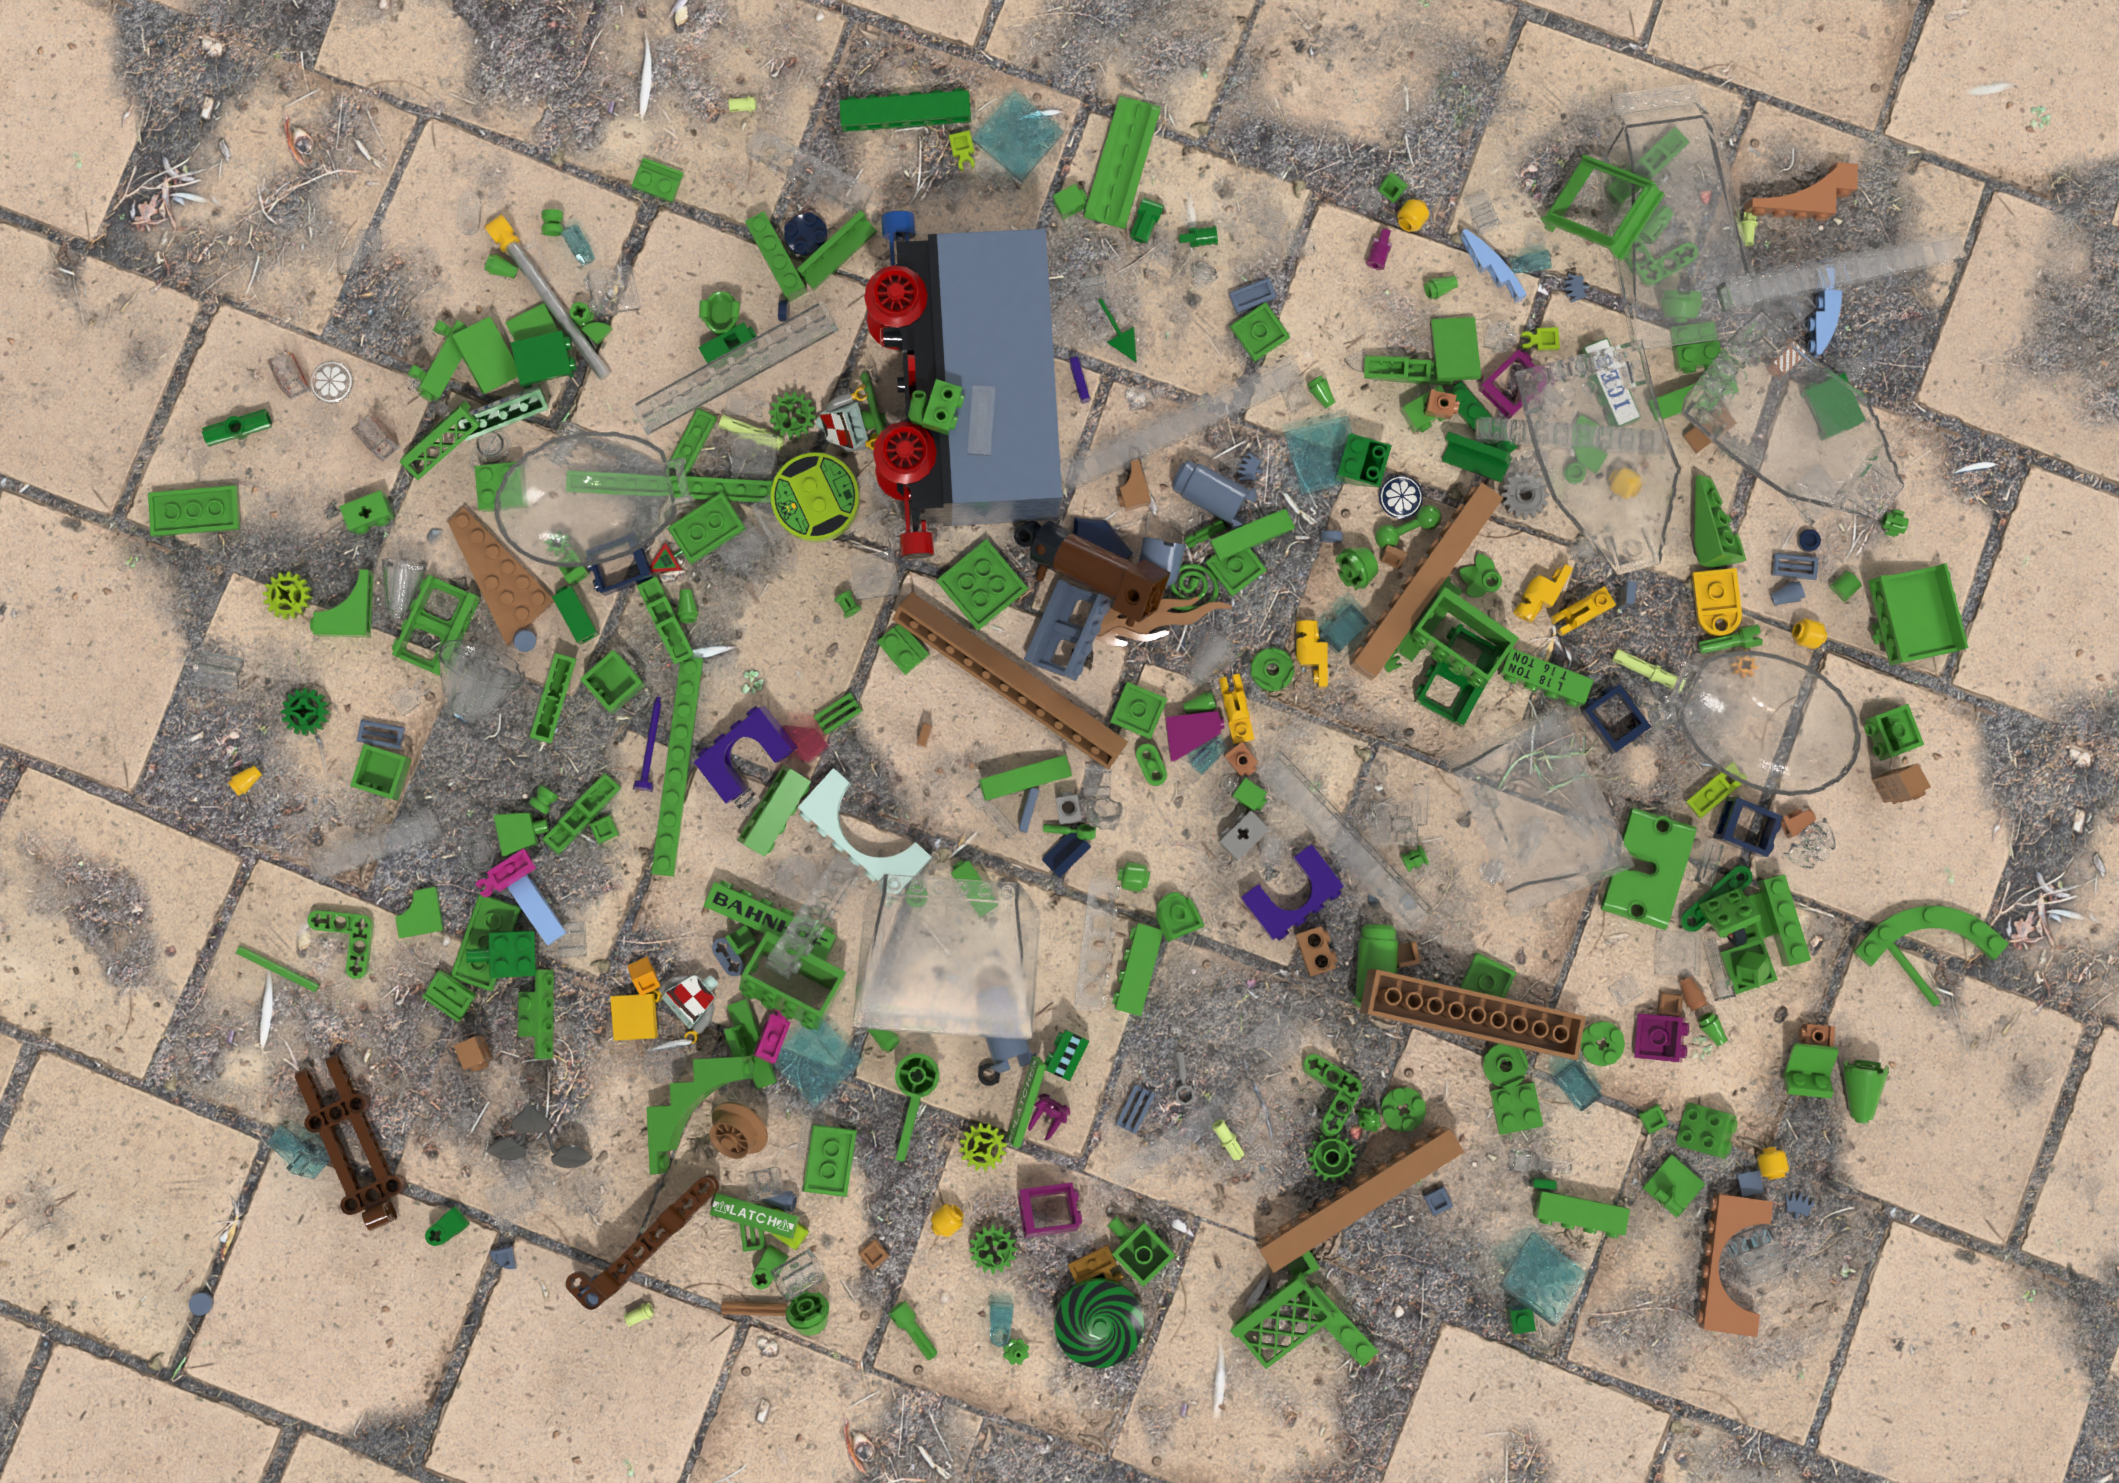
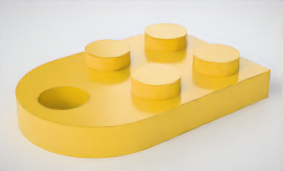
M1737 568L1691 573L1696 618L1699 626L1703 631L1712 636H1724L1733 632L1739 626L1742 619ZM1717 619L1725 621L1726 628L1724 631L1716 629L1715 622Z

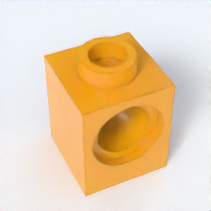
M648 956L627 965L632 982L640 996L661 987Z

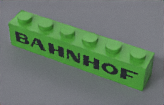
M721 880L720 884L717 882L713 883L704 907L765 934L768 931L823 960L828 959L837 939V935L833 934L834 929L822 925L821 928L813 925V920L804 916L798 919L793 916V911L784 907L781 910L773 908V902L761 898V901L752 898L754 894L743 889L737 892L732 889V884Z

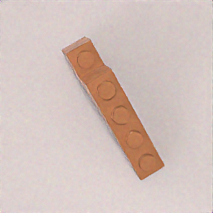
M1837 162L1828 168V173L1814 185L1785 196L1752 198L1744 204V212L1752 213L1753 216L1772 214L1775 218L1794 216V219L1797 220L1814 218L1815 221H1827L1828 218L1836 214V197H1849L1851 193L1857 190L1858 164Z

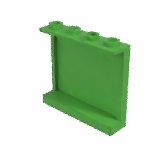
M1947 563L1890 576L1883 575L1868 580L1890 666L1969 648Z

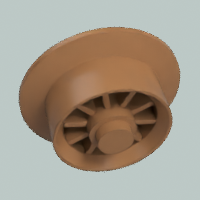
M724 1102L714 1109L712 1113L713 1126L709 1134L712 1144L720 1153L729 1158L741 1159L747 1154L760 1152L766 1146L768 1141L767 1129L753 1109L735 1102Z

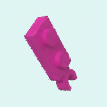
M523 848L486 872L489 878L480 879L475 885L479 889L486 886L485 890L480 893L486 898L492 894L493 889L501 892L535 870L536 866L528 851Z
M774 1009L775 1015L772 1013L768 1015L753 1053L754 1056L770 1064L776 1063L791 1024L776 1009Z

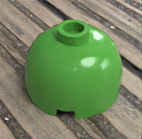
M913 1053L907 1055L899 1062L895 1069L897 1086L903 1094L909 1097L921 1098L927 1096L935 1090L939 1082L940 1072L938 1066L931 1057L925 1054Z

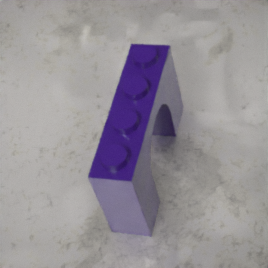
M755 706L746 713L747 718L730 726L731 731L725 735L723 733L713 741L715 744L710 749L706 747L697 754L699 758L694 761V764L725 804L733 802L749 789L731 763V751L739 739L748 737L756 740L774 763L784 760L798 748L766 706L759 708Z
M1312 844L1292 858L1305 874L1310 884L1308 900L1302 907L1292 911L1277 907L1259 884L1240 897L1271 940L1277 938L1280 941L1289 934L1287 929L1293 925L1297 928L1307 920L1305 916L1311 911L1313 914L1317 913L1325 907L1322 904L1328 898L1333 901L1342 894L1340 889L1344 887Z

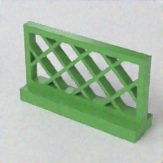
M1300 1271L1233 1323L1230 1332L1235 1338L1238 1336L1264 1368L1267 1369L1331 1321L1335 1315L1308 1285L1306 1277ZM1305 1290L1310 1296V1303L1297 1302V1295ZM1283 1305L1293 1306V1316L1280 1315L1281 1307ZM1296 1308H1309V1318L1296 1317ZM1312 1309L1322 1310L1326 1317L1322 1320L1312 1319ZM1266 1318L1276 1319V1329L1263 1327L1264 1320ZM1280 1319L1292 1321V1331L1279 1330ZM1295 1322L1308 1323V1330L1305 1333L1295 1332ZM1250 1330L1260 1332L1259 1342L1250 1341L1245 1334ZM1263 1332L1275 1334V1344L1262 1342ZM1278 1335L1291 1336V1343L1288 1346L1278 1345ZM1262 1347L1274 1349V1356L1268 1361L1261 1354Z

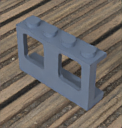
M1058 579L1024 660L1038 668L1077 681L1078 676L1083 671L1084 662L1092 651L1094 639L1101 630L1103 618L1109 611L1111 600L1103 594L1098 593L1097 595L1071 586L1066 581ZM1079 600L1094 604L1084 628L1069 621ZM1061 640L1076 644L1066 668L1052 662Z

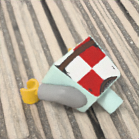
M859 385L852 394L848 392L835 397L826 405V410L820 413L816 420V426L819 429H824L826 440L829 443L838 445L846 452L865 450L866 447L874 450V441L878 438L877 433H874L868 440L858 402L853 401L854 399L864 401L869 393L865 395L859 393L860 390L865 389L866 385Z
M687 975L671 977L661 984L659 989H655L648 994L655 992L658 995L655 1003L663 999L689 1029L693 1027L692 1030L685 1034L684 1038L686 1039L689 1034H693L695 1040L691 1044H694L698 1041L699 1034L705 1030L712 1020L715 1009L713 1004L715 996L711 991L718 986V983L711 975L703 981L696 975L691 977Z

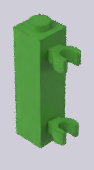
M440 320L436 323L433 331L446 338L427 372H424L418 366L413 365L407 374L420 381L416 391L427 401L431 402L433 400L436 402L440 398L462 359L451 335L468 326L458 320L453 324L452 328Z

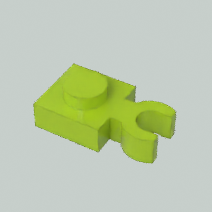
M970 130L948 135L953 157H960L958 161L959 170L963 171L964 162H969L971 168L974 169V159L969 156L975 153Z
M1559 327L1537 328L1535 335L1529 331L1522 332L1520 337H1527L1529 339L1528 344L1521 345L1522 349H1530L1533 345H1536L1537 351H1558L1560 349Z

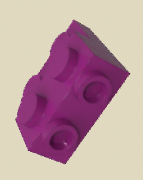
M1638 1013L1634 1058L1682 1063V1058L1686 1059L1688 1050L1687 1045H1683L1684 1036L1689 1034V1023H1685L1686 1018Z

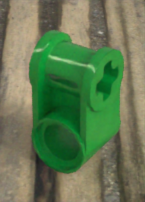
M455 1206L428 1228L425 1233V1239L429 1245H443L452 1237L462 1232L470 1223L458 1207ZM440 1231V1239L434 1240L435 1232Z

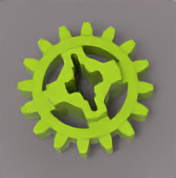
M287 572L286 577L282 573H278V579L271 577L270 579L273 583L271 585L265 584L268 592L262 593V595L268 597V599L263 601L264 604L270 605L267 610L271 613L274 612L275 617L279 618L282 615V618L288 620L289 615L293 619H297L296 613L304 615L303 608H310L307 600L313 599V597L307 594L312 589L305 587L308 581L305 579L300 580L301 576L295 574L293 577L291 572ZM294 582V584H290L289 586H286L283 583ZM283 590L289 592L288 595H289V597H290L289 599H290L291 601H289V600L286 599L287 596L285 595L286 593H285ZM290 606L292 609L282 610L281 608Z
M979 1123L978 1129L972 1125L970 1126L971 1133L964 1132L967 1138L960 1139V1143L964 1144V1147L959 1148V1151L965 1152L961 1159L969 1160L968 1167L974 1164L976 1165L975 1171L983 1167L984 1172H987L989 1165L995 1169L996 1161L998 1163L1003 1162L1000 1155H1006L1007 1152L1002 1150V1147H1006L1007 1143L1001 1142L1005 1135L997 1134L998 1127L991 1130L990 1123L986 1128H983V1124ZM980 1132L989 1133L994 1137L990 1139L982 1137ZM973 1137L975 1141L974 1148L968 1150L969 1140ZM982 1141L983 1144L993 1142L987 1147L986 1153L983 1150L974 1152L980 1146L979 1142ZM998 1144V1152L993 1157L991 1153L992 1147ZM973 1157H984L986 1162H979L973 1159Z

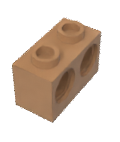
M1322 926L1295 934L1309 977L1336 969L1335 964L1338 961L1334 950L1330 951L1328 942L1331 941L1327 929L1323 930ZM1311 934H1316L1319 937V944L1315 947L1308 943V937ZM1318 955H1323L1327 960L1323 968H1319L1315 964V959Z
M474 1036L453 1045L463 1070L471 1069V1072L480 1071L489 1067L488 1062L494 1060L484 1036Z

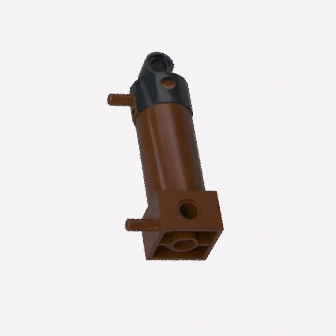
M1029 521L1016 528L1014 532L1016 543L1021 547L1031 546L1030 558L1032 561L1040 564L1036 580L1044 581L1047 569L1103 594L1115 601L1113 610L1127 616L1126 625L1129 627H1133L1135 621L1141 622L1158 610L1171 572L1145 559L1134 564L1076 535L1073 531L1053 521H1048L1042 527L1035 521Z

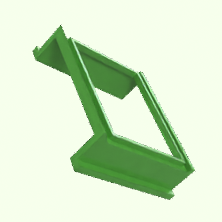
M1583 154V159L1546 216L1540 219L1544 223L1546 230L1553 232L1555 228H1559L1608 248L1614 258L1622 261L1665 194L1658 189L1652 180ZM1593 169L1643 188L1612 237L1563 217Z

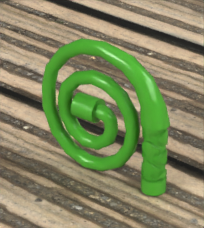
M1198 564L1182 565L1179 572L1185 569H1197L1209 575L1213 582L1214 591L1213 596L1207 603L1215 602L1218 598L1219 585L1214 574L1209 569ZM1193 570L1184 572L1178 581L1180 589L1186 593H1191L1197 589L1199 579L1192 577L1189 583L1190 588L1184 587L1183 584L1187 576H1197L1203 582V589L1197 595L1200 600L1208 590V582L1205 576ZM1175 583L1170 585L1172 592L1176 595L1177 598H1193L1185 597L1184 595L1180 594L1176 589ZM1191 605L1173 607V609L1188 612L1200 606Z

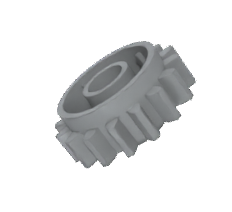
M1523 471L1521 477L1518 473H1515L1513 475L1514 480L1509 477L1506 480L1508 485H1503L1501 488L1505 491V493L1501 494L1505 501L1502 503V507L1507 506L1508 510L1506 513H1514L1515 519L1518 516H1522L1523 520H1526L1528 515L1533 519L1536 517V512L1541 514L1544 511L1541 506L1548 505V502L1544 500V498L1550 496V493L1544 492L1548 485H1541L1543 478L1540 477L1536 480L1534 472L1527 476V472ZM1520 491L1527 492L1529 500L1521 499Z

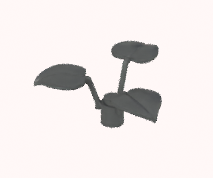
M527 1104L513 1118L512 1127L516 1131L523 1133L519 1141L511 1137L501 1138L493 1142L487 1149V1153L497 1158L516 1160L523 1157L526 1153V1147L522 1144L527 1133L546 1132L551 1152L554 1154L551 1157V1162L563 1168H575L586 1164L592 1159V1155H589L586 1150L575 1145H565L558 1150L554 1147L549 1130L550 1121L546 1118V1108L542 1105L531 1106Z

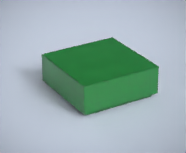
M1537 1177L1530 1179V1186L1534 1188L1556 1190L1557 1182L1553 1179Z

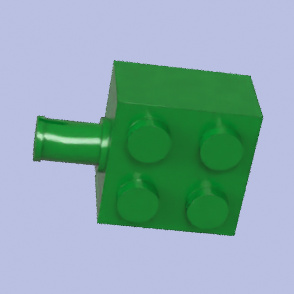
M534 930L488 932V946L486 949H466V963L487 962L489 964L490 978L536 976Z

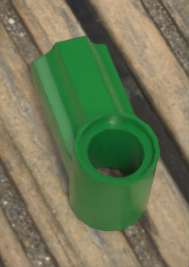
M1144 197L1138 209V217L1132 228L1130 238L1141 244H1147L1155 223H1158L1164 205Z

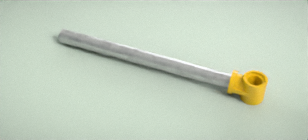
M501 214L486 224L484 228L496 244L499 243V248L502 252L509 253L600 380L608 377L611 372L518 245L520 239L518 236H514V230L504 216Z

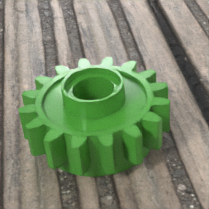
M1338 1133L1335 1135V1138H1332V1136L1324 1138L1322 1135H1319V1142L1312 1141L1315 1146L1314 1149L1308 1148L1307 1150L1312 1153V1156L1307 1157V1161L1313 1162L1309 1166L1310 1170H1317L1314 1174L1316 1177L1323 1174V1181L1330 1177L1331 1181L1335 1182L1338 1176L1343 1180L1345 1172L1351 1174L1349 1167L1356 1165L1352 1162V1158H1355L1356 1154L1351 1153L1354 1146H1347L1348 1139L1344 1138L1341 1141L1340 1134ZM1331 1151L1337 1154V1160L1334 1163L1326 1161V1155Z

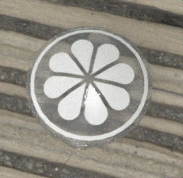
M326 361L319 364L313 370L310 377L312 393L318 400L328 404L346 401L349 398L354 383L351 370L338 361Z

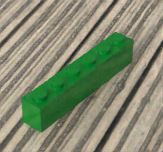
M962 88L953 89L952 92L933 90L927 94L910 92L909 95L900 96L898 93H891L887 97L868 95L863 99L846 97L844 100H839L843 132L972 122L969 90L965 91Z

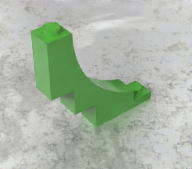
M752 1056L693 1059L694 1081L670 1083L671 1105L646 1107L650 1175L668 1172L669 1157L667 1156V1151L678 1149L685 1125L692 1113L705 1098L729 1083L753 1078L754 1063Z

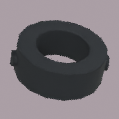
M989 1063L981 1065L978 1072L980 1082L986 1086L995 1085L1000 1081V1073L996 1071L994 1080L987 1081L983 1078L984 1070L993 1066V1064Z

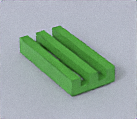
M849 693L813 717L824 734L828 735L863 711L852 694ZM848 700L851 701V703H849L833 715L829 716L825 720L821 721L820 718L827 715L828 713H830L843 703L847 702ZM852 707H855V711H853L846 717L842 718L829 728L825 727L826 724H828L838 716L842 715Z
M740 1224L743 1252L766 1249L763 1230L758 1229L760 1245H757L755 1228L749 1226L752 1246H748L745 1225Z

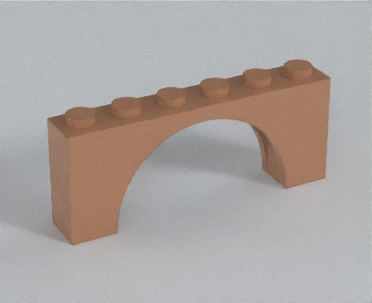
M1714 1193V1197H1711L1710 1211H1712V1217L1707 1223V1233H1710L1709 1242H1706L1704 1247V1254L1707 1256L1706 1265L1704 1264L1702 1267L1704 1284L1699 1290L1701 1309H1698L1696 1314V1322L1699 1323L1698 1327L1704 1330L1753 1337L1758 1336L1760 1314L1745 1310L1730 1299L1720 1281L1719 1260L1724 1246L1738 1231L1756 1224H1771L1772 1201L1722 1193Z

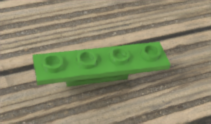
M536 970L535 992H518V1037H535V1059H553L554 970Z
M747 998L728 1005L727 1008L734 1027L724 1030L726 1043L730 1047L733 1057L752 1056L754 1063L752 1075L757 1090L776 1083L777 1080L771 1064L753 1055L760 1033Z

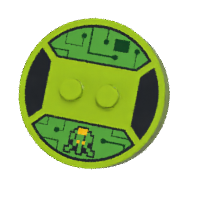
M806 453L791 459L779 470L771 488V505L777 520L789 534L806 542H826L842 535L853 524L860 507V490L853 473L841 460L825 453Z

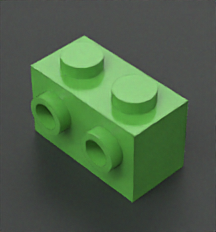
M936 379L922 421V427L949 435L950 429L955 430L958 421L955 413L957 407L962 408L965 395H962V387Z

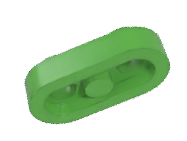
M1141 745L1136 751V759L1142 773L1150 785L1160 786L1167 779V771L1160 755L1153 745ZM1145 751L1150 752V759L1143 758V753ZM1154 771L1160 773L1159 779L1152 778Z

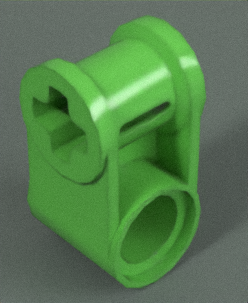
M769 1245L751 1276L752 1285L757 1289L767 1288L776 1274L780 1272L789 1256ZM762 1273H765V1279L767 1280V1283L762 1282L761 1284H759V1278L757 1277V1274L761 1275Z

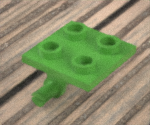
M1670 1154L1642 1188L1677 1218L1705 1186V1183Z

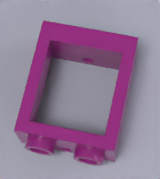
M1519 349L1478 389L1508 420L1549 381L1547 373L1541 367L1537 368L1531 362L1532 358L1526 352H1521ZM1517 360L1539 383L1514 406L1492 383Z
M1073 1182L1020 1189L1017 1193L1024 1238L1074 1232L1079 1229V1224H1082L1081 1211H1077L1076 1202L1079 1201L1078 1191L1073 1188ZM1065 1193L1070 1224L1035 1229L1030 1198Z

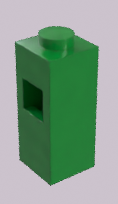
M743 322L698 348L712 371L757 346L754 341L757 336L751 326L747 328Z
M564 586L556 590V595L552 596L576 642L582 645L600 635L576 590L572 586Z

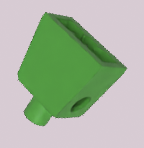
M532 813L493 815L503 857H510L523 848L527 850L540 844L538 834L549 832L547 819L535 821Z

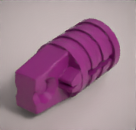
M1383 228L1380 238L1373 239L1372 248L1366 260L1368 267L1384 270L1392 247V243L1388 242L1391 230Z

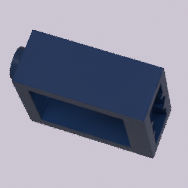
M636 534L586 552L588 557L585 560L589 572L593 571L595 576L593 585L596 591L604 596L654 578L641 540ZM631 547L640 575L607 587L598 558Z
M1611 684L1601 691L1602 697L1597 700L1593 697L1585 703V709L1581 711L1611 754L1618 752L1651 728V725L1620 684L1615 687ZM1615 694L1619 696L1638 722L1637 726L1616 741L1613 740L1593 713L1594 709Z
M1727 797L1713 838L1755 856L1769 857L1774 848L1776 834L1781 829L1783 816L1739 797ZM1742 808L1768 818L1758 847L1732 837Z

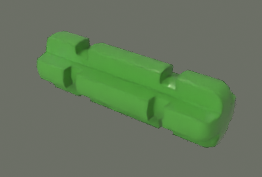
M1217 520L1213 522V525L1209 524L1196 531L1194 535L1186 536L1184 538L1185 544L1188 548H1192L1198 542L1201 543L1215 536V533L1219 534L1225 531V525L1222 520Z

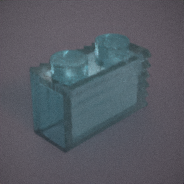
M1344 604L1335 613L1338 617L1333 622L1328 620L1320 628L1322 631L1319 635L1324 642H1328V646L1335 654H1338L1370 623L1353 604L1349 607Z
M1570 1060L1554 1072L1551 1077L1576 1109L1582 1112L1602 1097L1599 1091L1602 1088L1594 1078L1590 1080L1586 1075L1588 1070L1580 1060L1578 1062Z

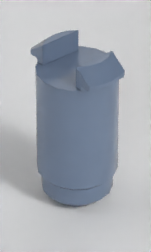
M1190 460L1181 464L1171 484L1173 491L1180 494L1183 499L1232 524V530L1242 527L1246 520L1237 516L1245 499L1255 503L1258 498L1255 487L1250 490L1216 471Z
M1001 984L979 991L975 999L978 1005L977 1013L993 1062V1066L990 1069L998 1073L1011 1070L1008 1059L1017 1057L1020 1067L1030 1064L1032 1056L1037 1054L1031 1053L1015 998L1011 996L1009 987Z

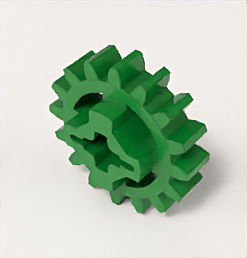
M304 688L303 693L296 689L295 696L288 694L287 696L290 701H283L282 704L286 706V709L281 710V713L286 714L282 722H289L286 728L289 730L294 729V733L297 735L302 731L303 736H308L309 731L316 735L317 728L324 730L322 723H329L325 716L331 714V711L326 710V707L330 705L329 702H323L325 696L322 694L317 696L318 691L314 689L310 693L308 688ZM311 698L317 702L319 708L313 705ZM306 709H309V710H311V711H314V712L306 713L305 715H302V714L298 713V712L306 711ZM293 716L299 719L300 726L294 721Z

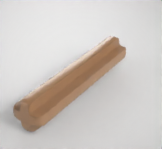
M722 1302L721 1313L726 1315L786 1316V1308L788 1309L786 1303Z

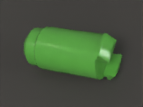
M1365 924L1361 928V937L1358 939L1356 996L1351 998V1001L1358 1008L1361 1007L1368 969H1377L1397 974V930L1392 925Z

